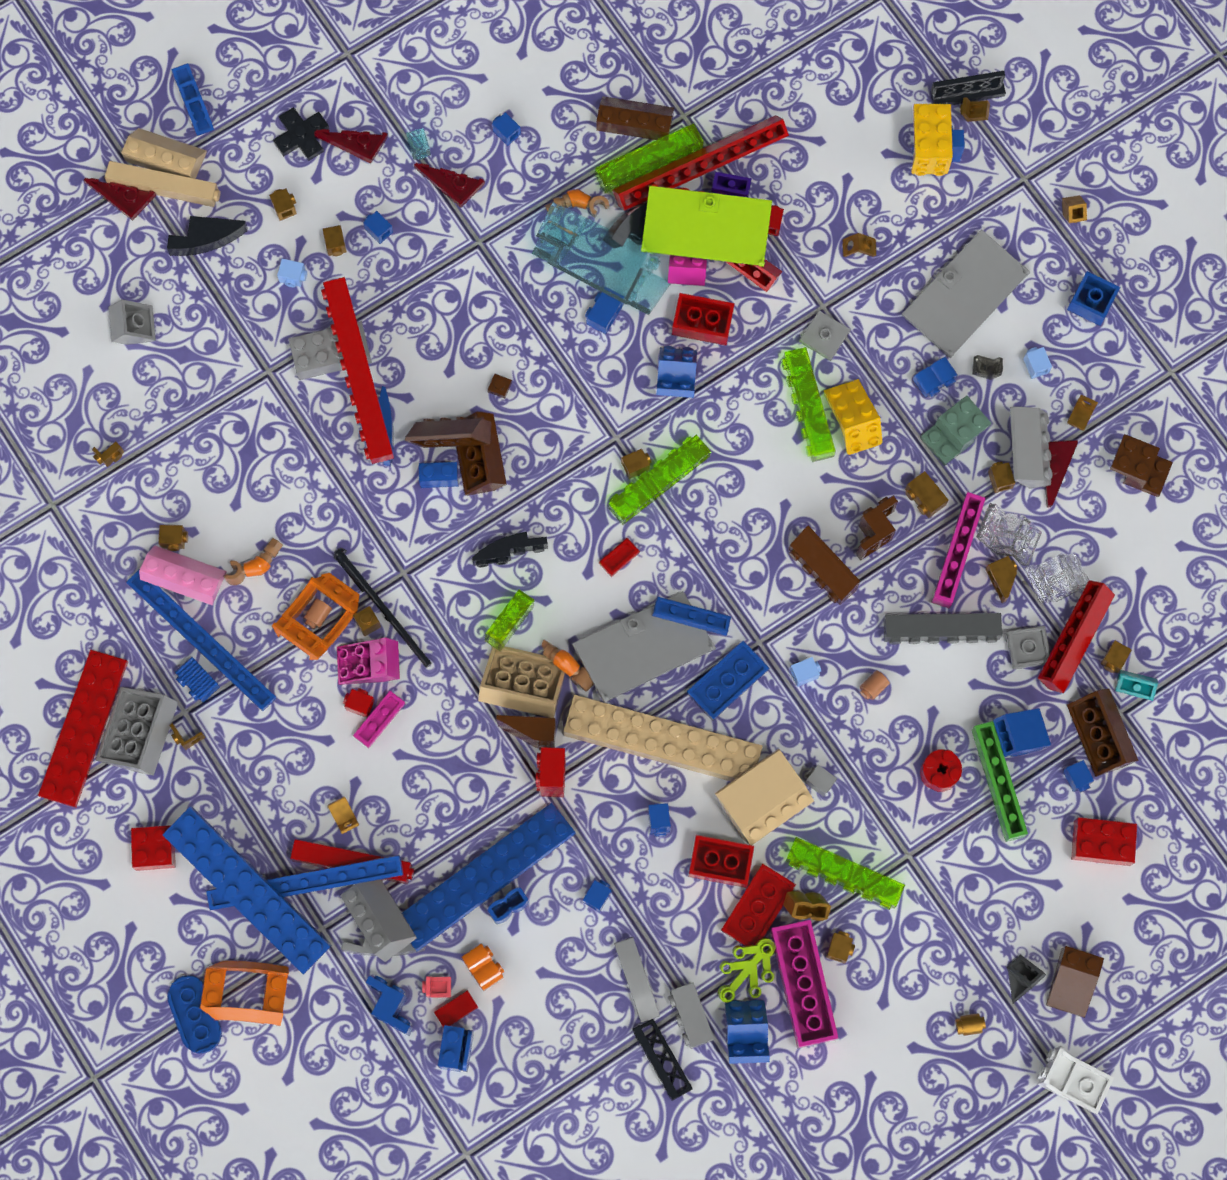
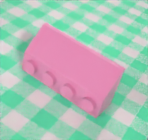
M154 546L147 553L139 573L140 580L213 605L224 580L223 576L226 575L227 571Z

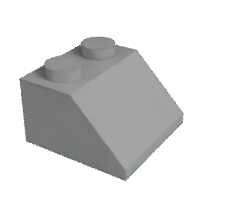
M121 299L109 306L112 342L130 345L154 342L156 340L152 305Z

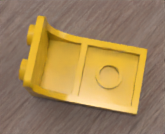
M914 104V156L911 173L918 176L926 174L943 176L948 174L953 158L951 104Z
M859 379L823 390L824 396L841 427L848 455L882 444L880 416Z

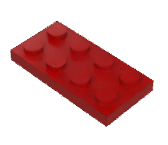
M762 864L721 931L744 946L756 945L759 940L763 939L783 907L786 893L793 891L796 884L765 864Z

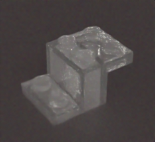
M989 503L976 537L994 554L1014 557L1021 565L1029 566L1042 532L1024 515L1005 513L997 504Z
M1059 554L1040 565H1030L1024 568L1040 603L1058 602L1075 592H1082L1089 581L1088 576L1082 570L1081 560L1076 554Z

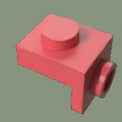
M426 976V981H422V993H426L427 998H451V977Z

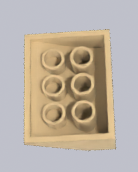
M493 644L480 684L478 701L554 718L565 673L556 667L551 659L544 655Z
M780 749L774 751L715 793L741 838L749 845L755 844L814 802L805 784Z

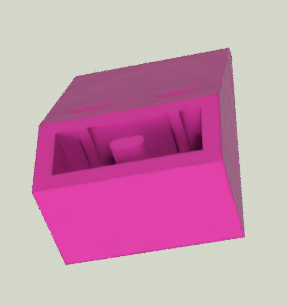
M670 255L668 283L705 286L707 259Z
M385 637L337 647L339 685L377 683L400 679L398 641Z

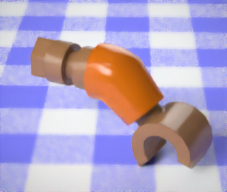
M573 189L567 191V194L562 195V198H553V202L545 205L548 214L563 210L564 206L566 208L572 206V208L579 207L583 209L588 207L590 214L596 218L597 211L594 207L597 204H602L605 209H609V201L604 196H595L591 199V196L581 190Z
M272 538L263 549L264 553L256 556L253 560L243 563V566L237 561H230L232 568L236 569L237 572L234 575L226 574L223 576L230 585H239L244 581L245 575L246 577L265 574L271 567L272 558L277 556L283 544Z
M543 640V655L551 659L554 665L569 677L573 676L571 680L575 685H579L584 691H588L594 683L585 667L580 668L578 662L567 651L560 650L548 641Z

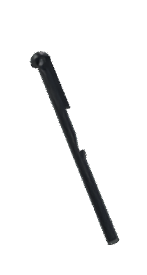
M344 548L336 549L333 554L334 559L338 561L362 592L365 591L384 614L385 619L390 622L422 664L428 668L432 664L431 661L345 555L347 550Z

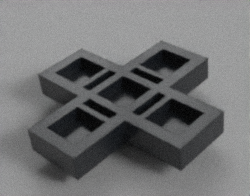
M293 107L278 116L287 131L273 139V142L283 157L297 148H300L308 161L324 152L322 146L315 138V131L330 128L320 112L303 121Z

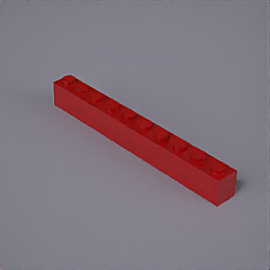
M777 115L612 189L618 206L624 211L648 200L649 186L674 189L789 136L784 119Z
M342 277L323 282L324 289H321L323 299L328 300L329 306L326 307L328 318H333L334 324L330 325L333 336L337 335L338 341L335 344L338 353L342 352L343 359L340 360L342 370H347L348 377H345L347 388L352 389L353 393L349 395L352 406L356 405L358 412L354 413L357 424L361 423L362 430L359 433L362 442L366 441L367 448H364L366 459H371L372 464L394 459L346 279Z

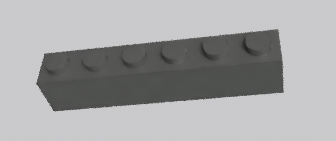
M1001 613L885 615L883 619L884 642H889V644L893 645L901 644L904 641H909V644H919L920 641H928L929 644L947 641V643L954 644L966 640L967 643H977L978 640L995 643L1002 637Z

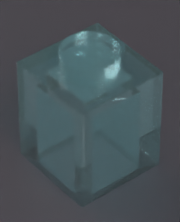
M424 128L406 133L413 160H422L431 155Z

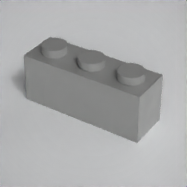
M694 982L671 990V996H668L672 1008L676 1007L678 1015H675L678 1026H683L685 1034H682L685 1045H690V1048L693 1049L714 1041Z

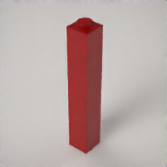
M296 839L294 840L290 857L293 862L323 868L385 858ZM401 861L403 875L383 880L408 884V881L412 880L414 875V868H412L411 862Z

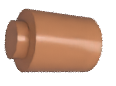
M315 599L304 616L305 624L312 629L320 628L332 608L323 601Z
M876 670L860 685V694L867 700L869 698L874 700L890 682L881 672Z

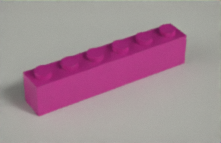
M967 492L932 598L931 603L950 609L986 499L985 497Z

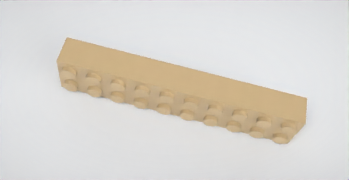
M578 695L573 696L563 731L564 736L731 782L759 762L763 747L759 744Z

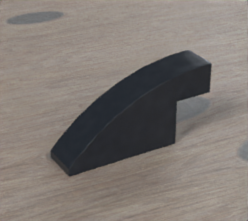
M648 201L638 204L625 212L612 225L603 241L612 248L623 247L627 238L637 245H642Z
M190 216L187 236L169 235L167 251L170 256H188L221 248L247 232L246 221Z

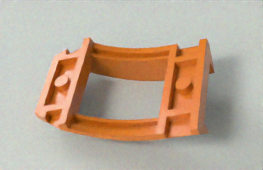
M331 573L321 574V577L317 578L312 577L300 595L282 614V617L272 624V627L278 638L280 636L286 638L310 656L309 660H318L353 619V615L358 612L360 594ZM318 590L346 610L323 640L296 621V618L305 609Z
M221 961L205 969L200 1009L208 1013L216 1021L232 1020L281 1026L289 967L250 961ZM226 971L267 974L262 1010L221 1007Z

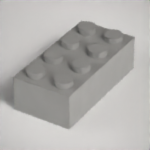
M362 321L357 322V324L359 327L368 364L372 363L367 345ZM331 328L288 338L299 380L342 370L340 360L343 359L342 352L338 353L335 342L338 341L337 335L333 336Z

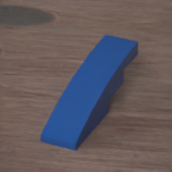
M189 64L171 69L197 136L214 131Z
M382 386L379 405L393 452L394 426L392 410L386 387ZM392 459L383 461V465L391 466Z

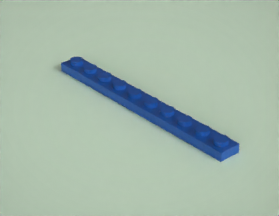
M139 570L126 582L260 710L264 711L276 699V696L159 586L140 580Z
M396 855L266 880L283 897L401 876L404 873L401 857ZM217 889L206 891L210 910L233 906Z

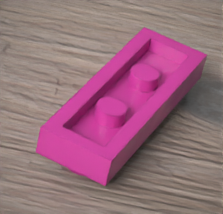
M389 691L353 735L354 738L369 749L406 703Z

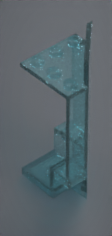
M553 202L536 235L539 237V240L532 254L608 296L649 315L671 285L666 279L652 273L653 270L656 271L661 263L659 260L660 255L641 252L642 246L629 239L626 240L623 247L612 248L603 241L609 231L608 228Z

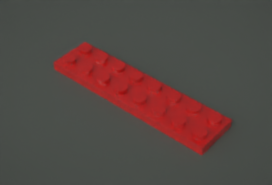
M90 650L41 785L39 797L77 808L128 665L127 660Z

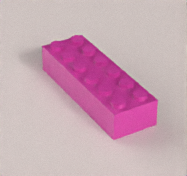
M811 920L772 928L770 932L775 944L776 958L797 1049L837 1040V1029Z

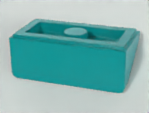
M1120 670L1115 691L1153 701L1158 687V679Z

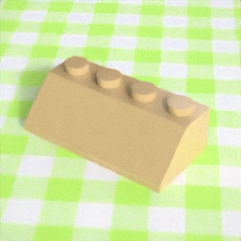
M140 128L128 136L122 150V155L126 162L147 169L196 179L207 153L204 149Z

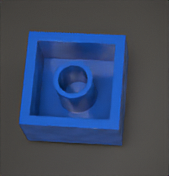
M1086 271L1067 310L1101 326L1121 287Z

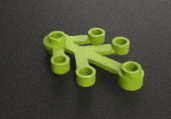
M763 938L756 945L745 947L737 945L733 948L732 954L737 959H742L745 954H755L750 960L723 961L720 963L719 968L724 974H730L732 970L742 969L730 985H723L719 988L718 997L723 1002L728 1003L735 998V991L748 975L750 983L749 995L753 998H758L761 995L757 975V964L761 960L763 965L762 980L766 983L773 981L774 974L771 972L770 957L775 952V944L771 939ZM769 946V949L764 952L763 948ZM738 949L742 950L740 955H736ZM725 965H729L727 970H723ZM770 973V977L765 979V975ZM753 989H757L756 994H752ZM730 992V996L725 998V994Z

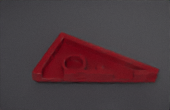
M329 129L315 131V137L371 164L387 140L388 133L382 132V135L370 134L367 131L357 132L341 130V133L330 132Z
M416 162L414 164V168L461 208L485 184V180L481 178L479 180L470 178L466 174H457L454 171L443 168H432L424 163L419 164Z
M95 178L84 179L85 184L132 221L156 196L155 192L151 190L149 192L138 190L137 187H127L114 182H101Z
M1078 440L1048 442L1051 452L1050 468L1053 476L1051 478V485L1045 486L1047 508L1054 504L1077 447Z

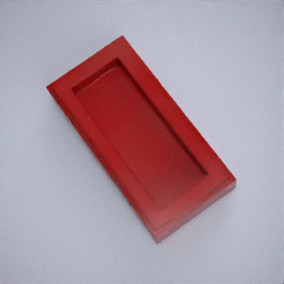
M626 538L600 560L599 564L612 577L635 558L640 551Z
M467 990L434 1013L444 1028V1025H453L479 1007Z

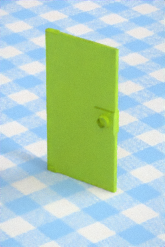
M649 186L641 252L764 267L772 200Z

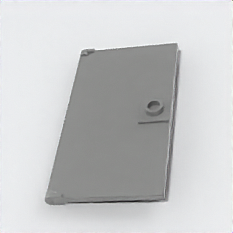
M981 229L902 313V316L943 351L947 357L951 358L1022 280L1030 274V271Z
M683 591L668 598L669 600L691 605ZM655 605L572 645L602 701L605 703L715 650L716 647L706 630L654 617L652 615Z

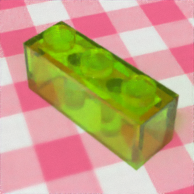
M519 589L485 633V642L501 651L532 611L535 600Z

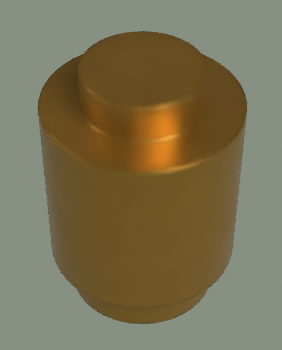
M979 1013L964 1015L955 1019L958 1035L983 1033L982 1029L986 1028L984 1016L980 1017Z

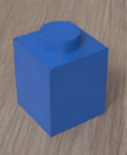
M506 112L493 120V132L507 146L521 135L520 126Z
M378 211L369 214L363 222L365 230L379 244L393 233L392 225Z
M1084 760L1063 770L1073 792L1079 790L1081 793L1091 788L1090 785L1094 782V779Z
M594 880L583 899V903L600 913L612 893V890L609 888L610 885L603 880L599 882Z

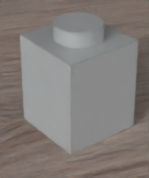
M817 765L815 769L811 767L805 775L808 778L805 784L823 797H825L837 780L836 777L820 765Z

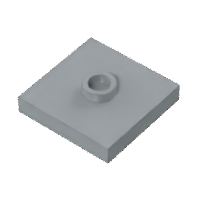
M818 311L799 342L831 361L851 329L823 312Z
M1045 626L1006 632L1013 670L1045 665L1050 656Z

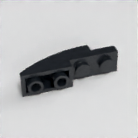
M522 532L496 540L472 557L473 566L482 568L492 563L505 565L508 561H511L510 554L512 553L514 555H523L528 551H533L534 553L544 552L545 549H548L547 536L528 539L527 532Z

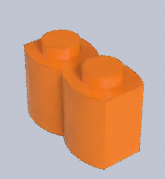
M480 944L461 958L484 992L503 979L502 973H504V970L499 962L495 964L491 959L493 953L489 947H484Z

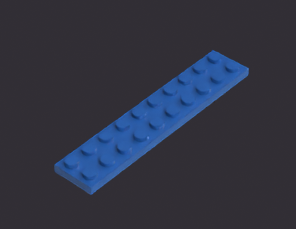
M552 803L547 805L402 912L417 937L410 943L416 952L576 834Z
M192 806L163 834L303 975L332 946Z

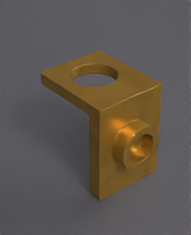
M856 233L843 239V256L847 257L857 252L872 257L876 256V239L861 233ZM853 241V247L848 251V243Z
M1080 395L1067 424L1084 431L1098 402Z
M173 723L169 725L174 732L171 735L177 745L181 743L185 750L206 738L200 732L184 741Z
M345 796L327 805L341 834L359 826Z

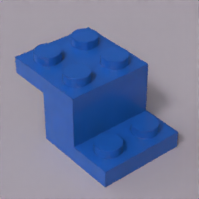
M673 346L660 347L656 395L694 398L697 350L690 347L676 349Z
M377 975L374 978L369 976L365 983L372 989L382 993L371 1015L410 1036L413 1031L410 1026L411 1023L405 1018L398 1016L408 999L404 995V990L396 985L392 987L387 986L388 982Z
M734 1000L728 1003L725 1002L726 1041L729 1064L770 1062L765 1000Z

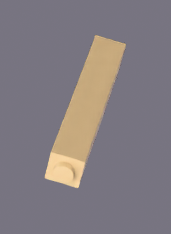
M109 161L105 174L107 183L114 182L127 187H137L138 190L148 192L151 190L158 196L215 207V203L219 201L221 194L217 184L213 182Z

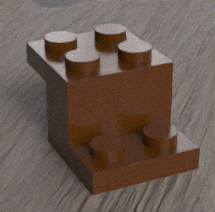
M1124 434L1110 470L1126 476L1123 484L1159 497L1173 462L1157 456L1160 450L1159 447Z
M894 495L890 498H883L878 502L879 505L874 509L870 507L862 513L863 516L861 517L859 528L866 537L860 541L861 544L856 554L860 561L892 541L896 529L890 523L887 516L892 514L897 506L898 500Z

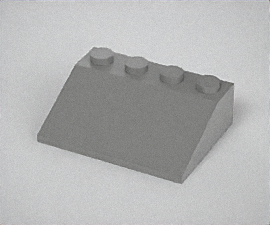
M120 687L96 761L154 776L178 702L166 695Z

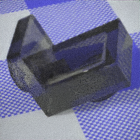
M980 355L974 356L973 375L989 380L1002 375L1003 358L998 357L993 360Z

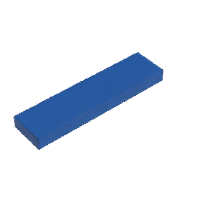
M658 596L652 615L724 636L728 634L731 616Z

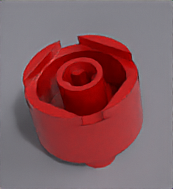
M940 749L933 751L922 763L920 770L922 782L934 791H948L959 781L962 775V764L960 759L951 750ZM939 767L945 770L943 774L937 771Z

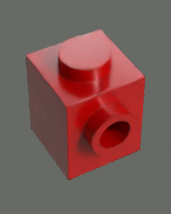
M351 689V692L345 695L343 704H345L344 707L347 711L368 718L375 699L373 696L368 695L369 692L363 689Z

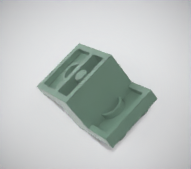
M966 395L939 416L936 424L921 435L920 439L945 466L970 447L976 437L991 426L992 423Z

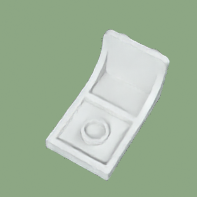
M1062 1046L1050 1050L1046 1057L1048 1063L1045 1068H1041L1037 1079H1039L1038 1085L1097 1115L1114 1077L1071 1056L1064 1051Z

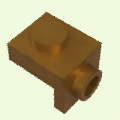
M966 97L963 98L960 113L967 122L988 120L990 103L988 100L970 102Z
M116 441L102 454L95 447L92 448L95 454L93 458L100 465L104 463L107 467L113 462L120 460L124 453V450Z

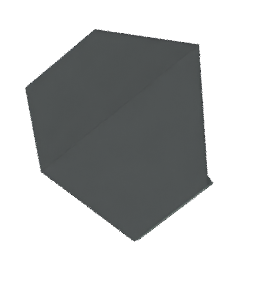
M1021 954L1006 967L1009 976L1012 1004L1046 976L1042 970Z

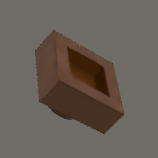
M494 374L488 387V393L505 399L512 380Z

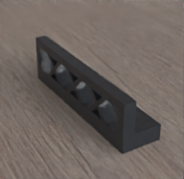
M1005 71L933 82L930 91L933 104L957 105L963 104V98L966 97L970 102L1004 97L1006 94L1003 83Z
M654 1019L633 1028L632 1031L671 1101L693 1089ZM652 1024L656 1031L654 1039L647 1038L642 1029ZM657 1035L661 1041L656 1040ZM655 1043L662 1044L665 1047L664 1057L655 1054L653 1050ZM667 1053L669 1054L671 1059L666 1058ZM665 1060L674 1063V1075L666 1073L664 1070ZM675 1078L683 1080L687 1088L677 1093L673 1086Z

